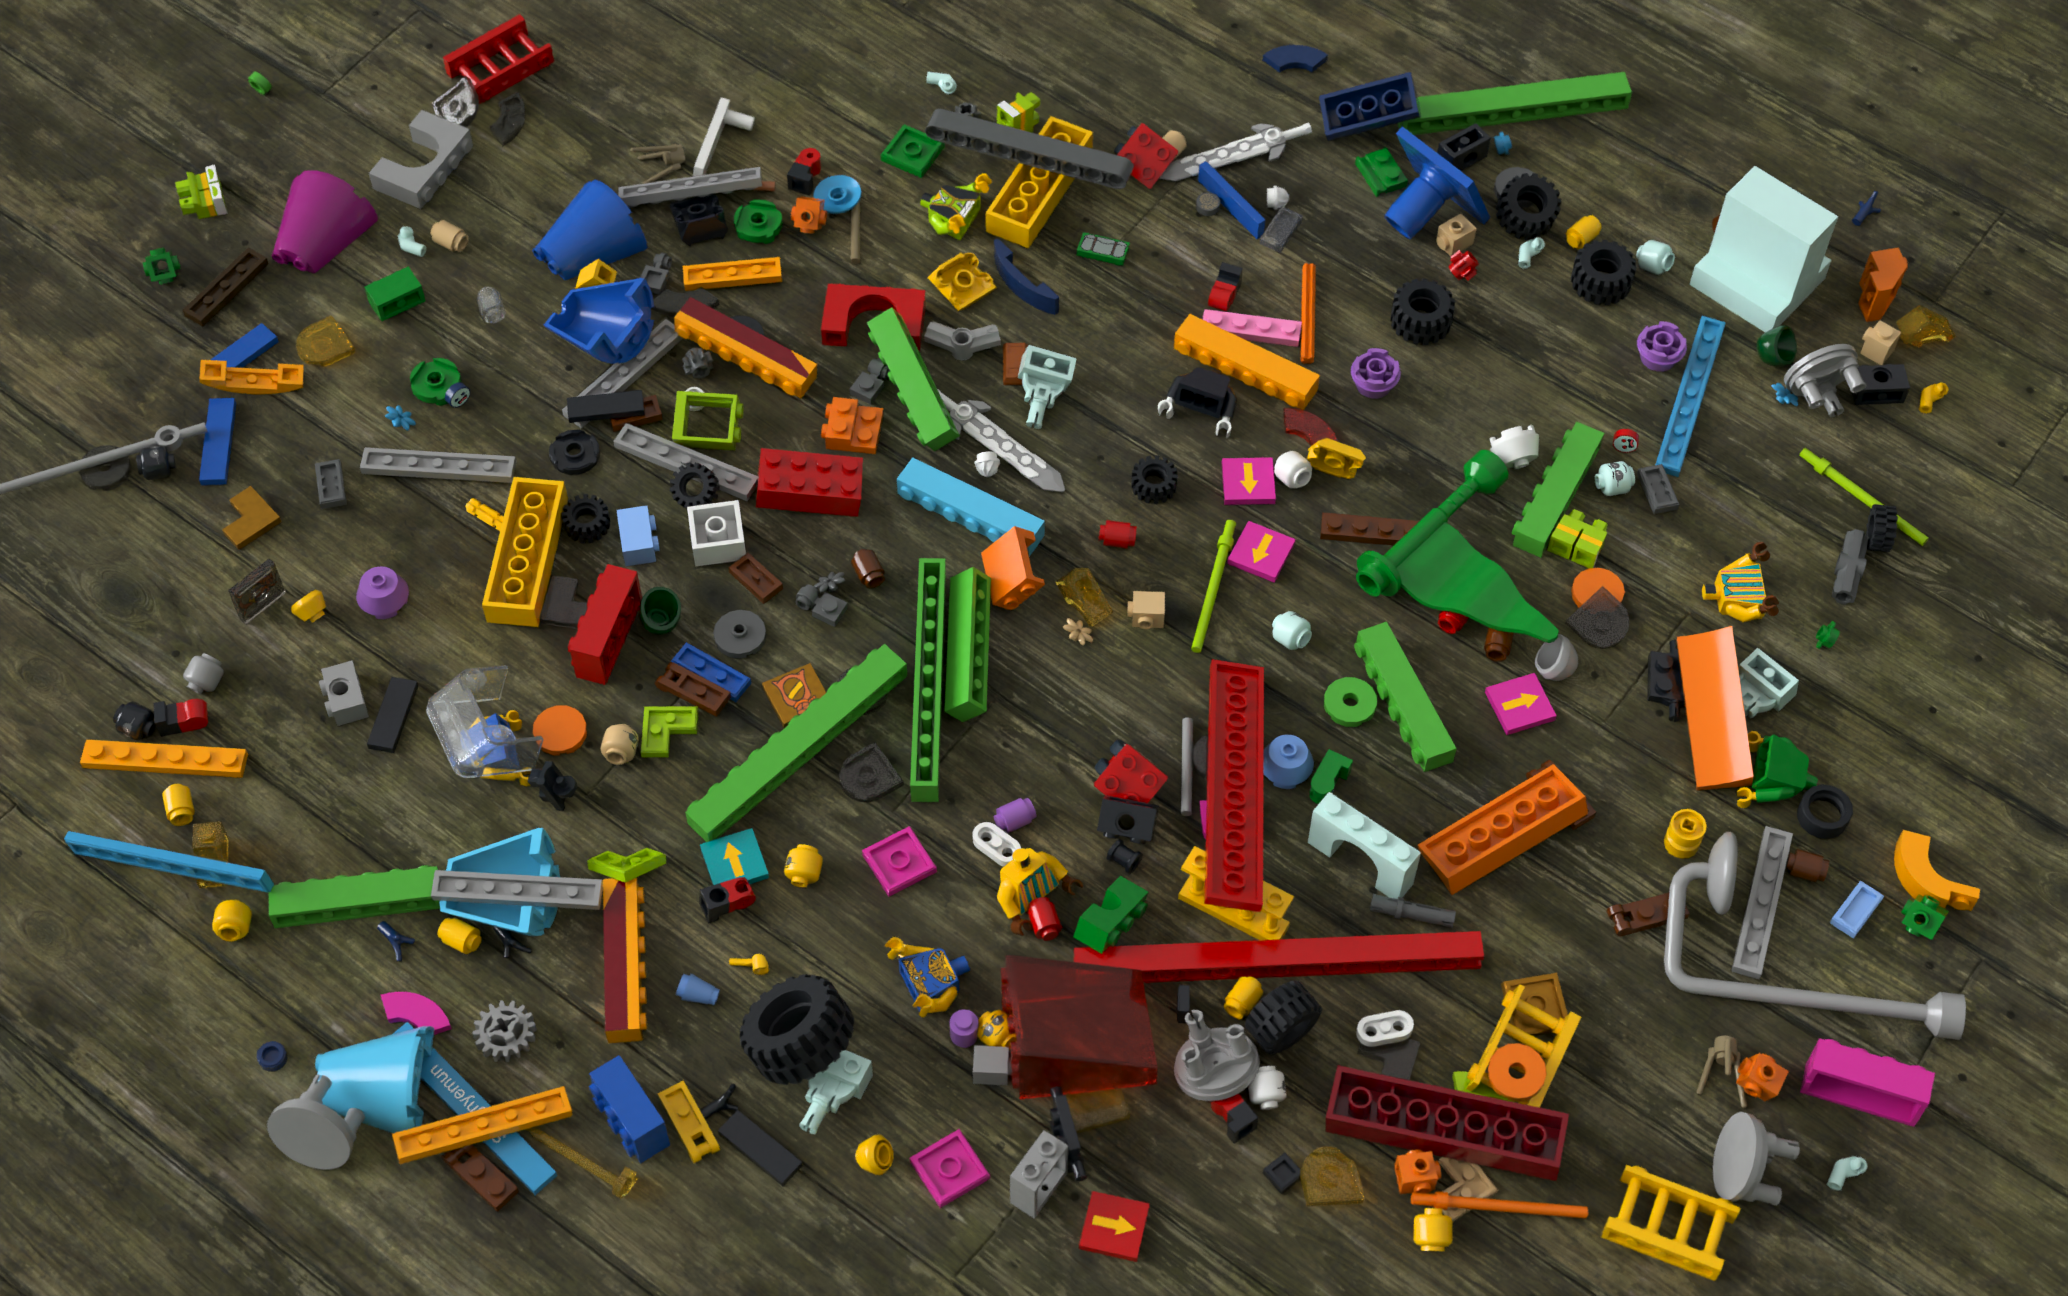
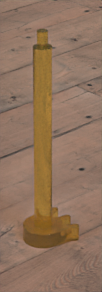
M538 1128L525 1129L536 1140L612 1185V1194L619 1198H624L638 1180L637 1173L627 1166L620 1176L617 1177Z

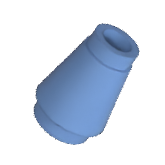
M692 973L690 976L683 974L676 995L682 997L683 1001L715 1005L720 989L715 988Z

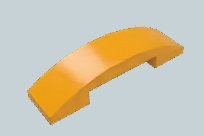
M201 360L200 383L216 389L242 394L284 393L303 388L304 365L278 364V370L234 368L227 367V361Z

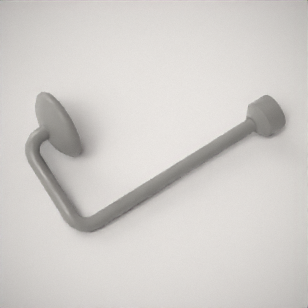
M1730 831L1725 832L1716 841L1710 852L1708 863H1690L1681 867L1673 876L1669 891L1664 966L1665 973L1670 982L1678 989L1693 994L1924 1021L1926 1027L1935 1037L1961 1039L1966 1016V1001L1963 994L1938 992L1926 1004H1917L1687 975L1681 968L1688 884L1694 879H1706L1708 899L1716 913L1724 915L1729 911L1733 899L1737 871L1738 847L1735 834Z

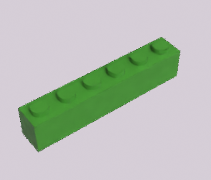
M891 307L867 322L871 330L868 335L872 342L878 345L880 349L878 356L883 364L888 366L890 372L887 374L891 382L895 386L897 385L900 390L897 395L904 406L907 405L910 411L907 413V416L911 423L917 426L919 430L917 437L924 447L927 445L936 451L960 436L902 316Z
M1577 421L1572 430L1567 429L1562 440L1563 447H1557L1552 461H1554L1553 465L1546 467L1542 476L1544 480L1542 485L1538 483L1532 494L1534 500L1532 503L1527 502L1522 512L1523 520H1517L1512 530V535H1515L1513 546L1540 558L1542 557L1550 542L1551 535L1566 513L1598 454L1605 433Z
M975 567L950 578L945 712L961 722H965L987 711L991 578Z
M1384 622L1358 631L1357 640L1354 644L1356 654L1359 658H1363L1369 678L1375 680L1379 697L1382 700L1385 699L1391 719L1397 721L1403 741L1408 742L1412 749L1411 753L1415 763L1420 764L1424 772L1452 763L1457 748L1388 623Z
M424 865L417 869H393L390 872L383 873L366 872L362 875L349 877L339 875L332 879H309L306 882L298 883L281 882L278 885H273L271 892H269V917L274 928L440 909V901L432 900L431 898L435 870H438V867Z

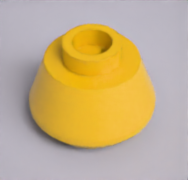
M315 589L291 606L292 614L304 622L308 619L312 623L325 615L323 609L326 608L323 593Z
M874 1135L860 1143L856 1151V1161L863 1170L875 1175H883L893 1162L892 1146L884 1136Z

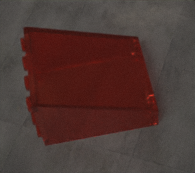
M1015 955L1005 956V967H1000L1002 981L1001 1002L1002 1011L1009 1016L1007 1017L1008 1033L1014 1034L1015 1042H1010L1012 1056L1011 1079L1013 1089H1018L1020 1099L1052 1096L1050 1089L1056 1086H1061L1063 1095L1157 1084L1158 1068L1141 970Z

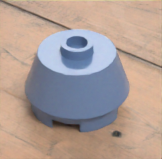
M1281 735L1265 747L1263 774L1274 782V786L1292 789L1297 784L1307 780L1311 775L1314 767L1313 756L1305 742L1299 737Z

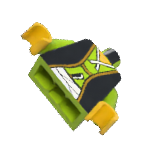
M983 173L976 178L974 183L967 186L952 187L945 185L942 186L936 196L925 192L921 198L920 206L928 208L929 223L939 235L949 234L961 240L981 209V191L987 193L989 190L988 184H991L992 180L986 173Z

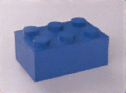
M620 1055L589 1073L592 1081L589 1089L594 1096L592 1099L601 1113L605 1111L609 1118L607 1122L615 1135L620 1134L623 1139L622 1145L630 1157L635 1155L641 1164L670 1146L664 1120Z

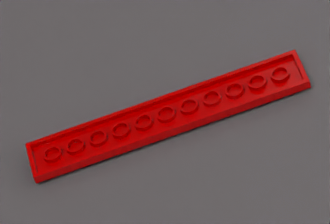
M1212 659L1210 664L1204 904L1261 913L1263 906L1264 667Z

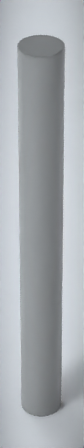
M1184 718L1182 720L1181 815L1183 816L1192 815V718Z

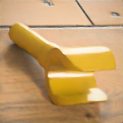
M756 954L752 958L729 959V965L753 966V973L756 975H764L769 972L768 962L762 954Z

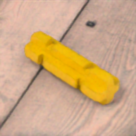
M474 498L470 499L465 506L467 512L474 516L477 515V518L492 527L496 526L495 529L500 531L504 516H500V513L485 504L481 505L480 501Z

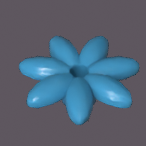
M1777 383L1771 386L1777 391L1776 399L1781 404L1785 402L1790 404L1791 402L1798 406V397L1791 394V391L1787 388L1785 389L1782 384Z
M397 405L396 409L390 406L386 407L389 413L385 417L392 420L394 427L402 425L403 428L409 430V425L414 426L416 424L410 418L412 413L409 411L403 413L400 405Z

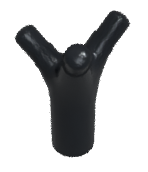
M498 927L493 928L503 942L504 958H509L511 947L529 954L532 952L531 948L520 943L508 930Z
M731 1084L723 1095L700 1109L704 1119L721 1110H738L737 1105L728 1103L729 1098L736 1089L735 1084Z

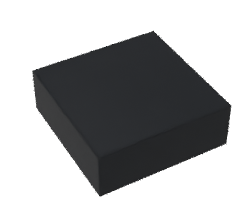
M1180 985L1178 987V1023H1186L1185 1016L1189 1012L1190 985Z
M1286 1152L1263 1169V1174L1281 1194L1304 1178V1172Z

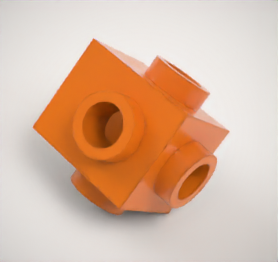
M798 197L796 206H793L791 211V220L794 221V227L800 228V232L814 233L815 230L821 229L827 220V211L824 210L825 200Z
M1758 1053L1750 1058H1745L1738 1068L1740 1075L1736 1083L1743 1087L1744 1091L1750 1096L1759 1097L1767 1101L1779 1094L1789 1071L1776 1064V1061L1771 1056Z
M1412 1150L1406 1153V1155H1399L1396 1158L1394 1169L1400 1194L1412 1192L1427 1194L1435 1190L1437 1180L1441 1178V1169L1439 1162L1434 1161L1432 1151Z

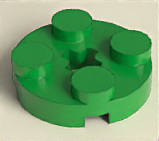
M766 200L749 201L750 205L744 208L743 205L740 206L734 215V225L738 238L754 243H772L775 240V236L780 233L783 224L782 214L776 209V205ZM758 219H762V223L754 222H756Z
M433 358V362L426 364L423 361L411 372L412 392L414 396L423 402L435 403L439 406L447 404L445 401L446 391L453 384L461 382L460 373L453 362L444 358ZM437 378H440V382L435 384L431 383V380H436Z

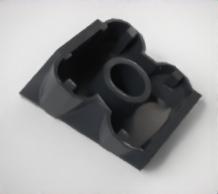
M713 193L706 197L697 196L670 203V209L680 238L689 247L693 243L717 237L723 239L726 235L728 227L725 221L724 210L719 205L716 194Z

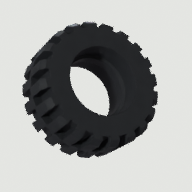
M804 974L799 975V978H787L786 982L775 984L772 986L773 989L769 992L765 991L759 996L760 999L757 1003L754 1002L749 1008V1014H745L742 1022L743 1026L740 1028V1044L742 1049L766 1080L777 1084L788 1085L789 1082L791 1084H798L803 1079L810 1080L814 1078L815 1074L820 1071L823 1073L829 1068L828 1065L833 1061L836 1062L841 1057L840 1053L842 1050H846L849 1045L848 1039L852 1038L854 1016L833 984L821 976Z

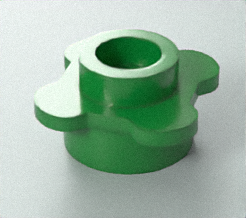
M1831 621L1828 626L1822 625L1816 634V639L1819 640L1816 648L1820 649L1822 645L1831 648L1835 644L1840 634V631L1834 628L1836 622Z

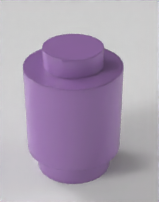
M1019 798L997 808V815L994 816L997 827L1001 830L1004 829L1006 833H1010L1030 824L1037 815L1029 798L1023 800Z
M959 1010L950 1018L951 1040L955 1045L962 1048L973 1045L978 1039L977 1016L969 1010Z

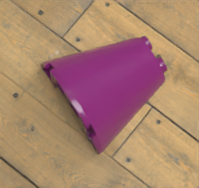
M315 170L303 171L301 175H297L291 184L272 259L280 264L293 262L297 269L315 274L375 224L378 216L365 197L360 199L353 192L355 188L347 182L325 172Z

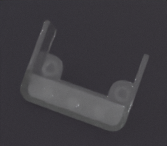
M507 665L465 669L428 700L426 707L427 715L453 771L461 777L474 778L532 771L536 767L543 743L542 736L516 739L512 730L504 725L488 726L477 702L500 700L508 672Z

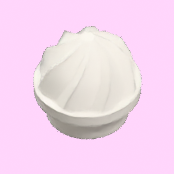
M1277 186L1267 188L1268 208L1274 207V210H1278V208L1284 207L1287 204L1289 195L1284 188Z
M995 452L977 454L975 467L980 475L991 477L997 473L1000 460Z

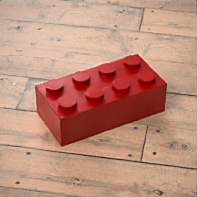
M761 448L756 508L858 517L861 503L863 458Z
M607 564L604 573L599 574L596 591L589 596L587 611L585 615L580 617L576 636L571 637L568 644V652H570L572 658L571 665L574 667L576 678L606 685L642 599L637 571Z

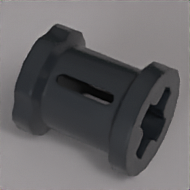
M1118 839L1109 849L1106 859L1110 862H1117L1125 868V872L1131 874L1140 864L1143 854L1139 851L1134 852L1124 845L1123 840Z

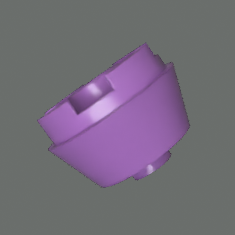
M1661 321L1659 325L1649 328L1646 326L1637 339L1641 361L1647 368L1653 371L1663 372L1671 369L1684 357L1687 351L1686 338H1683L1678 326L1669 322Z
M1380 348L1368 349L1367 353L1359 357L1357 356L1351 366V376L1357 390L1363 396L1372 399L1386 396L1395 387L1401 376L1398 361L1389 356L1387 350Z
M374 567L366 571L361 577L356 599L364 612L375 615L377 619H388L398 614L397 611L405 603L407 604L409 588L406 581L392 569Z

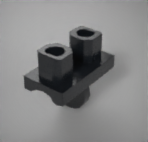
M545 761L543 769L533 768L528 778V783L532 787L540 788L539 797L542 801L550 802L557 811H564L565 799L573 797L577 789L575 779L572 776H563L552 761Z

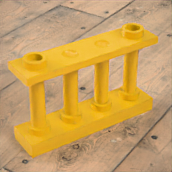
M1194 846L1181 867V870L1190 874L1179 892L1178 899L1258 940L1282 939L1290 924L1289 921L1283 919V916L1292 903L1294 896L1263 881V906L1261 913L1204 904L1206 851Z
M1520 984L1514 991L1508 990L1501 1004L1505 1009L1479 1063H1474L1468 1072L1467 1078L1470 1079L1467 1090L1472 1092L1480 1082L1492 1088L1489 1083L1488 1073L1485 1070L1491 1057L1499 1049L1497 1045L1504 1033L1540 1052L1541 1057L1545 1058L1547 1074L1543 1087L1536 1096L1529 1100L1517 1101L1520 1104L1540 1108L1581 1017L1570 1012L1564 1019L1561 1017L1557 1019L1520 999V996L1525 987ZM1514 1009L1553 1029L1552 1032L1556 1034L1553 1042L1545 1043L1508 1023ZM1518 1066L1511 1067L1512 1069L1525 1075V1072L1522 1068Z
M1626 1165L1620 1181L1629 1185L1619 1215L1616 1218L1609 1216L1601 1238L1716 1281L1724 1263V1260L1718 1258L1715 1253L1725 1221L1733 1224L1739 1214L1740 1207L1734 1206L1729 1200L1723 1198L1716 1199L1652 1175L1642 1167ZM1640 1189L1657 1195L1647 1228L1644 1229L1631 1225L1630 1222ZM1668 1200L1685 1206L1676 1237L1672 1240L1660 1236L1658 1233ZM1697 1211L1714 1217L1704 1250L1701 1251L1689 1247L1687 1244Z

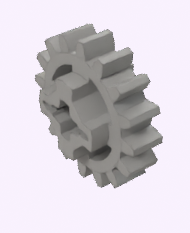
M502 1000L498 1008L490 1004V1012H480L482 1021H474L477 1030L473 1031V1036L477 1040L475 1043L478 1050L483 1049L482 1052L486 1058L492 1054L495 1062H498L501 1056H504L506 1062H509L510 1055L513 1054L518 1059L521 1058L520 1050L529 1051L530 1048L527 1042H535L533 1032L537 1031L535 1022H533L532 1013H527L524 1005L517 1009L515 1001H511L509 1006H505Z

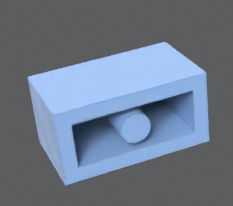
M648 506L617 510L625 566L656 562L655 552L660 551L658 537L652 536V531L657 529L654 515H649Z

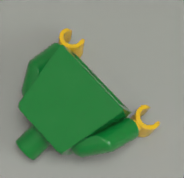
M1756 731L1748 733L1750 752L1757 751L1752 788L1756 792H1752L1746 787L1740 788L1737 791V796H1745L1747 799L1737 800L1738 807L1747 808L1751 805L1752 800L1762 803L1791 799L1802 790H1809L1817 785L1818 778L1807 773L1808 756L1798 750L1789 738L1778 737L1774 734L1772 736L1765 735L1764 738H1761L1760 734Z

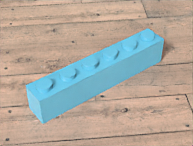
M913 457L897 478V494L908 501L912 500L922 505L928 511L941 514L947 520L955 521L972 532H978L988 537L992 542L998 540L1014 526L1034 532L1036 541L1027 547L1029 557L1045 535L1044 520Z

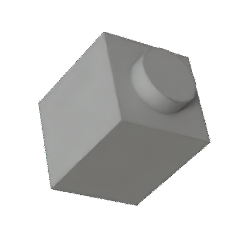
M974 1045L973 1084L1008 1085V1075H1014V1058H1009V1047Z

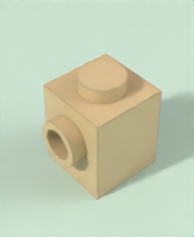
M1459 214L1438 227L1436 242L1442 250H1445L1452 256L1458 250L1462 251L1474 244L1476 227L1462 214Z
M1880 320L1874 328L1869 327L1862 338L1865 343L1860 354L1879 365H1883L1894 352L1901 332Z
M1133 591V601H1128L1127 617H1132V627H1139L1141 629L1164 628L1165 592Z

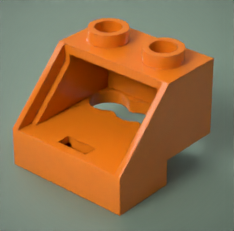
M1899 248L1874 251L1869 255L1859 282L1863 292L1858 302L1866 322L1881 320L1901 286L1908 263L1906 258L1902 256Z

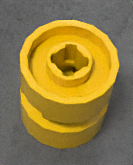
M1690 809L1679 810L1672 816L1664 837L1665 848L1671 855L1684 859L1696 854L1707 827L1703 816Z

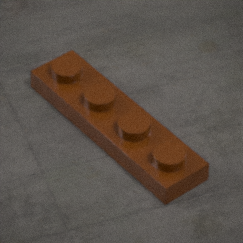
M1322 512L1320 539L1394 546L1419 521Z

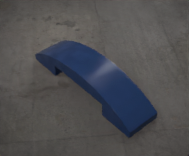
M998 238L995 239V264L1001 278L1010 290L1020 299L1041 311L1054 315L1059 313V296L1044 282L1036 287L1013 265V252Z

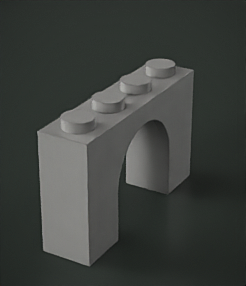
M421 110L409 124V129L413 142L438 153L435 159L424 166L412 168L402 166L382 157L369 172L374 190L419 209L431 200L435 191L445 183L448 175L458 167L461 159L471 151L473 146L469 129L424 110Z

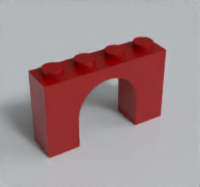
M828 284L821 325L822 345L847 347L849 327L852 320L858 314L868 310H881L885 312L892 307L902 316L920 352L926 309L925 290Z

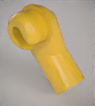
M1945 383L1933 384L1922 390L1919 406L1920 412L1930 413L1933 402L1943 398L1948 393V386Z

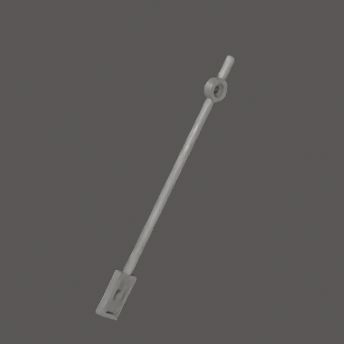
M205 422L180 430L173 425L163 426L156 432L154 438L1 483L0 495L140 453L143 448L164 446L168 451H173L181 446L183 439L206 433L208 430Z

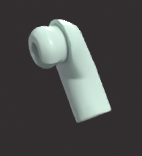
M927 73V83L939 85L943 92L951 94L956 90V83L949 74Z
M402 227L400 234H398L401 249L423 257L426 252V246L415 242L412 228Z
M1536 237L1520 246L1518 261L1520 268L1530 267L1531 257L1540 253L1544 248L1545 242L1542 238Z
M1848 1157L1836 1161L1827 1185L1833 1190H1841L1845 1178L1857 1176L1867 1170L1866 1161L1861 1157Z

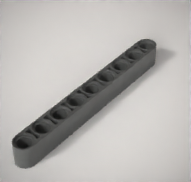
M936 109L933 112L925 129L926 135L935 141L1114 189L1126 187L1134 168L1133 163L1122 156L944 109Z

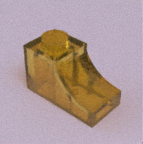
M1921 305L1915 307L1896 322L1901 332L1900 338L1902 341L1917 347L1933 341L1949 342L1956 337L1946 317Z
M1075 568L1055 582L1067 604H1071L1076 608L1089 626L1096 625L1113 613L1089 568Z
M222 822L193 824L192 849L194 855L228 863L229 837ZM197 878L199 888L227 885Z

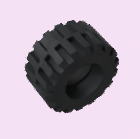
M1523 173L1521 177L1517 175L1506 184L1496 205V210H1498L1496 217L1501 219L1499 224L1502 228H1507L1506 232L1509 235L1512 232L1515 234V238L1520 239L1521 236H1524V240H1530L1531 236L1534 239L1540 237L1541 234L1544 236L1551 229L1560 213L1562 202L1561 198H1558L1560 195L1558 189H1553L1555 184L1552 181L1548 183L1546 181L1547 178L1544 176L1538 178V174L1532 173L1531 176H1528V173ZM1529 200L1538 207L1540 213L1531 214L1525 212L1517 201Z
M1594 240L1591 244L1586 243L1583 249L1580 248L1576 255L1571 275L1572 287L1574 290H1577V295L1585 297L1584 300L1587 302L1593 301L1596 305H1600V303L1610 305L1611 302L1616 304L1620 302V299H1625L1627 293L1631 290L1636 272V260L1632 258L1633 254L1631 251H1626L1627 247L1624 245L1619 246L1617 245L1618 242L1615 241L1611 243L1608 240H1602V242Z
M1414 279L1411 283H1404L1403 287H1399L1394 295L1390 320L1392 321L1391 326L1393 329H1396L1398 336H1403V340L1407 342L1409 340L1413 341L1412 344L1418 345V343H1423V345H1428L1429 342L1437 343L1439 338L1444 339L1446 333H1449L1451 329L1455 299L1452 298L1451 291H1446V286L1443 284L1438 285V282L1434 280L1429 282L1427 281L1428 279H1422V281ZM1416 310H1424L1429 313H1419Z
M1294 980L1277 987L1267 994L1250 1012L1245 1027L1267 1054H1276L1293 1046L1314 1027L1322 1013V1007L1300 981Z

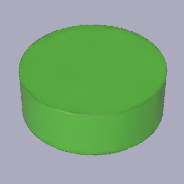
M254 72L248 78L250 85L262 95H266L272 89L269 81L258 72Z

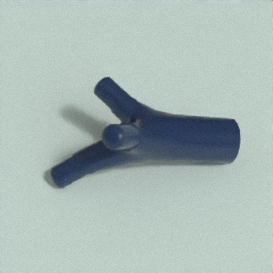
M1877 191L1873 192L1865 204L1863 201L1859 202L1860 210L1852 219L1854 225L1859 226L1869 214L1880 213V208L1872 207L1878 195Z
M386 921L380 922L377 929L390 941L396 953V960L398 962L402 961L400 945L402 943L414 944L415 939L401 935Z

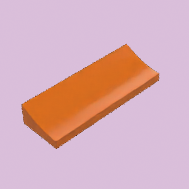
M1732 626L1706 633L1677 637L1697 790L1752 786L1754 775Z
M1553 764L1418 844V849L1440 877L1450 894L1453 895L1587 815L1586 797Z

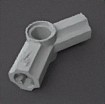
M930 322L924 336L925 342L951 351L953 357L957 360H967L971 358L973 352L1001 345L999 331L994 324L969 330L967 328L953 329L937 322Z

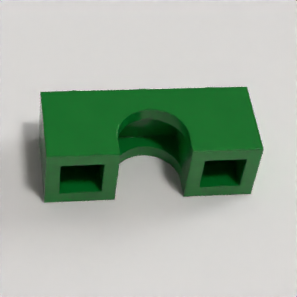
M1119 876L1107 889L1102 906L1100 907L1093 903L1080 916L1073 937L1101 954L1109 946L1114 947L1123 931L1127 933L1130 930L1135 918L1140 919L1144 915L1148 904L1145 903L1148 891Z

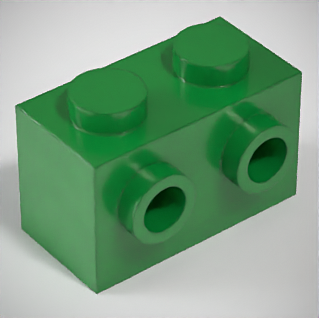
M409 266L364 287L368 302L381 322L426 301L422 285Z

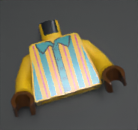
M1757 542L1753 546V554L1748 553L1718 572L1715 584H1703V600H1717L1719 612L1722 615H1729L1741 622L1762 619L1765 613H1768L1770 616H1776L1779 613V609L1776 606L1779 604V601L1773 595L1766 597L1760 563H1756V560L1764 562L1770 558L1768 550L1760 553L1767 548V545L1764 542Z
M1020 848L1013 852V860L1000 871L1001 884L997 894V899L1008 919L1011 918L1013 920L1011 931L1021 936H1024L1021 926L1027 931L1033 930L1031 921L1020 918L1021 915L1029 910L1028 904L1032 900L1045 897L1059 885V880H1062L1063 890L1071 895H1075L1071 891L1072 883L1083 888V884L1079 879L1067 875V869L1057 858L1043 851L1036 853L1031 848Z

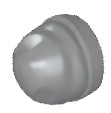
M1558 634V638L1554 642H1544L1535 658V666L1545 679L1553 681L1564 680L1576 671L1578 655L1570 640Z

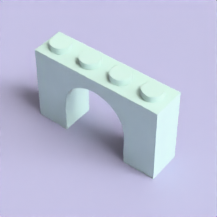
M1329 792L1313 810L1308 843L1328 857L1334 854L1344 840L1358 846L1373 860L1377 867L1378 877L1375 888L1389 898L1398 899V897H1403L1414 884L1421 852Z

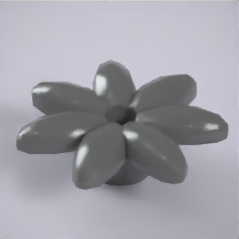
M831 572L828 578L819 577V582L814 587L820 588V593L826 589L829 592H833L838 589V583L845 581L843 578L845 573L839 572L835 574Z

